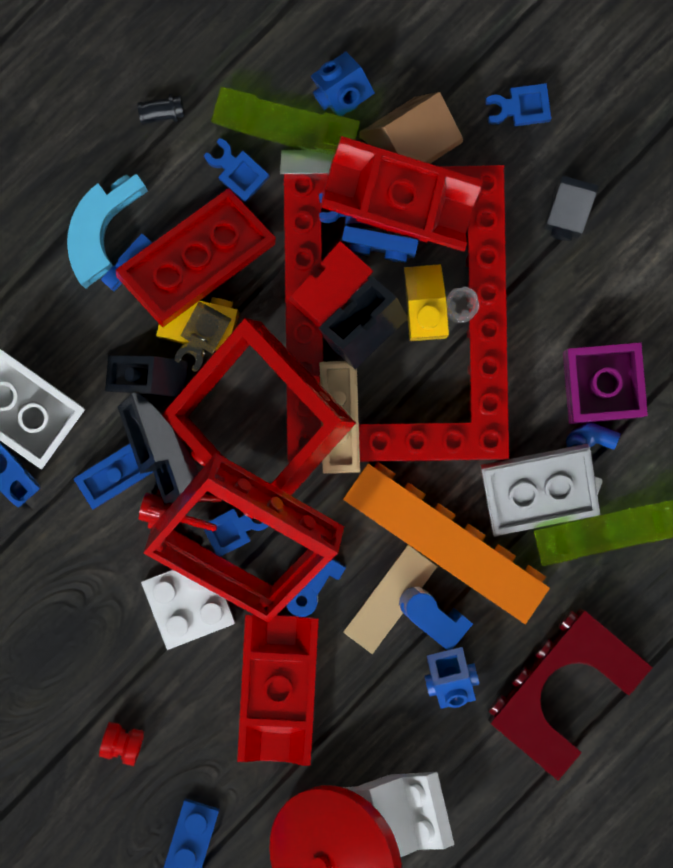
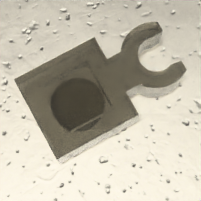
M199 301L181 334V337L190 342L183 344L175 355V361L179 363L184 354L190 353L196 360L192 370L194 372L198 371L205 360L203 349L212 354L214 353L232 319Z

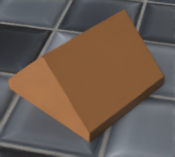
M440 92L414 97L360 131V138L369 145L429 164L463 142V137Z

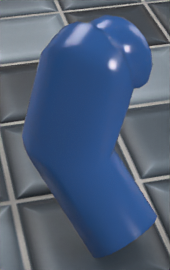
M589 422L571 431L567 436L566 444L567 448L588 444L589 447H592L595 444H599L615 450L621 433Z

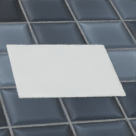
M281 150L280 174L328 173L335 150Z

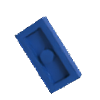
M345 226L342 243L348 246L356 255L370 256V251L385 253L384 259L406 263L407 258H415L418 239Z
M128 444L73 479L92 510L151 475L153 471L140 474L131 445Z
M185 798L164 868H202L220 809Z

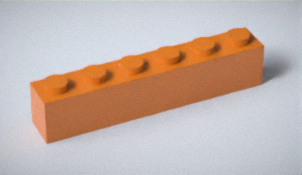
M377 462L374 467L367 464L344 497V501L522 623L526 624L550 589L543 583L546 578L545 575L530 565L523 570L514 564L513 560L516 556L499 544L495 549H492L482 542L486 537L485 534L470 524H467L465 529L454 523L452 521L456 516L454 513L439 503L433 508L422 501L426 494L412 484L407 483L404 488L392 480L395 473L381 463Z

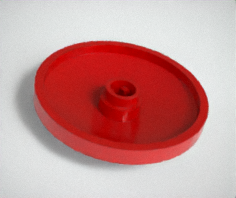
M321 785L307 789L288 800L274 820L269 845L272 868H402L398 844L384 817L369 801L349 789L333 785Z

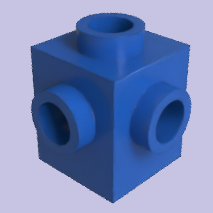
M344 52L334 60L326 62L318 71L311 75L317 87L313 94L324 110L330 107L339 118L347 112L353 111L360 103L375 94L363 69L347 52Z
M463 647L427 655L431 674L424 675L429 696H437L440 709L447 707L457 708L468 702L476 701L473 686L480 685L475 664L467 665Z

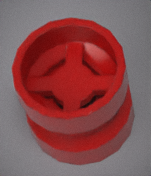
M109 721L101 743L99 757L110 760L113 757L118 758L120 755L123 764L134 767L142 746L145 731L134 728L129 733H126V730L122 729L120 724Z

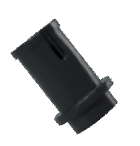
M171 93L169 98L137 102L142 125L169 119L178 122V118L185 117L181 95L174 96Z

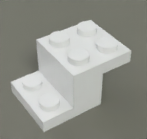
M437 772L391 774L357 787H343L365 798L380 812L394 834L401 857L417 850L446 849L454 845Z

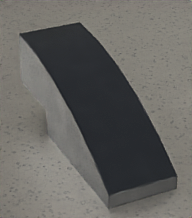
M139 392L133 393L118 406V410L139 472L143 474L153 471L164 505L172 504L199 472L185 445L171 425Z

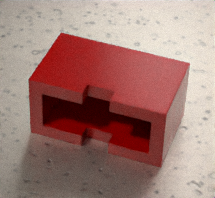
M341 241L320 263L318 268L322 273L318 278L315 279L310 274L289 298V301L318 327L339 308L344 310V304L368 281L369 276L373 273V270Z

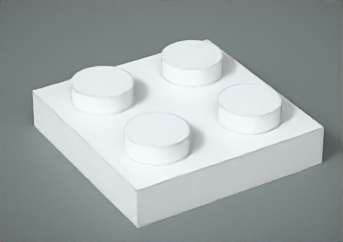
M174 570L141 582L167 650L236 623L227 599Z

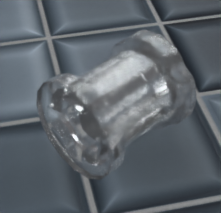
M468 287L455 288L446 298L447 317L456 323L470 321L480 306L477 293ZM464 296L469 299L467 306L471 311L463 310L459 314L454 311L456 304L452 300H460Z

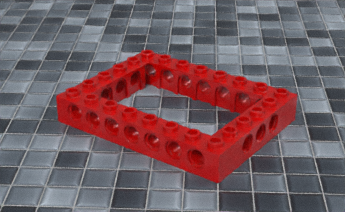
M504 165L438 166L483 180L482 187L473 205L467 228L468 256L466 258V266L469 268V290L466 295L467 302H469L467 338L470 339L468 374H470L471 397L470 402H468V410H471V423L359 424L360 462L509 459ZM328 173L284 174L286 349L320 384L319 362H323V335L319 327L289 301V298L310 274L317 279L322 273L318 268L322 262V225L319 218V213H321L319 194L323 193ZM287 385L288 463H290L321 428V420Z

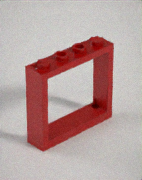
M244 318L164 411L162 416L171 425L181 441H185L193 450L191 452L192 457L202 466H205L216 453L223 456L188 416L251 345L324 424L271 483L273 486L292 495L351 430L356 422L262 322ZM241 511V512L244 513L247 517L252 518V519L254 518V517L248 515L247 513Z
M216 453L153 525L143 553L269 623L338 554L345 526ZM208 491L308 549L272 586L173 531V529Z

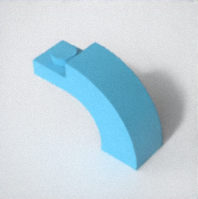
M137 174L131 178L129 175L119 178L111 185L110 188L113 191L108 194L97 183L85 194L73 213L67 238L68 255L74 274L84 288L89 287L103 277L113 267L104 246L105 231L109 222L118 212L148 192Z

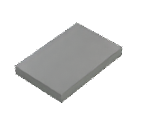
M588 444L480 465L493 536L600 515L591 451Z

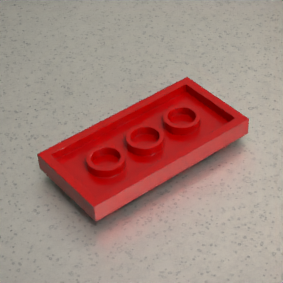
M228 188L116 269V277L163 328L273 247L276 243V237Z

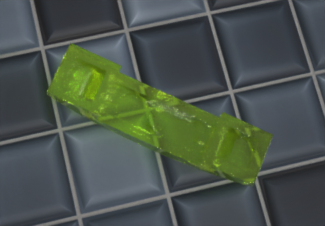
M220 87L211 120L214 124L244 134L334 155L341 136L356 140L360 121L326 112L323 115L258 99L256 95L225 87Z
M673 500L534 530L542 566L642 543L673 538Z

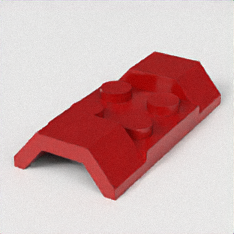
M341 136L330 164L322 194L321 208L356 218L358 222L426 243L431 241L464 252L467 246L466 232L472 208L482 187L483 180Z
M254 614L245 615L237 762L274 761L311 766L319 618L276 615L268 623Z

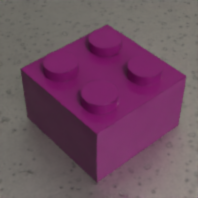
M641 343L570 348L563 351L569 424L634 419L648 416Z

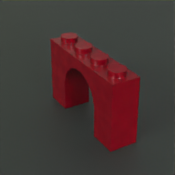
M581 608L577 613L572 610L565 616L558 626L562 630L554 641L548 638L535 653L538 660L530 669L526 666L523 667L511 682L515 686L507 697L501 694L488 710L492 714L488 718L489 723L558 781L582 752L546 721L542 713L540 698L542 688L548 677L565 665L585 664L596 668L619 689L630 696L653 668Z

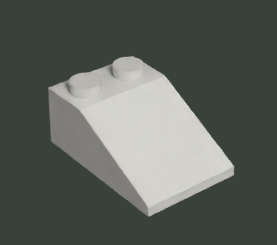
M0 349V441L42 470L85 411V408Z

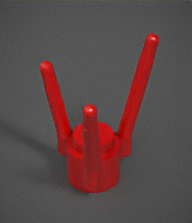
M159 489L157 494L146 492L139 511V520L148 522V528L150 529L172 505H164ZM204 494L198 502H221L222 499L215 495ZM187 515L180 521L210 531L217 530V525Z

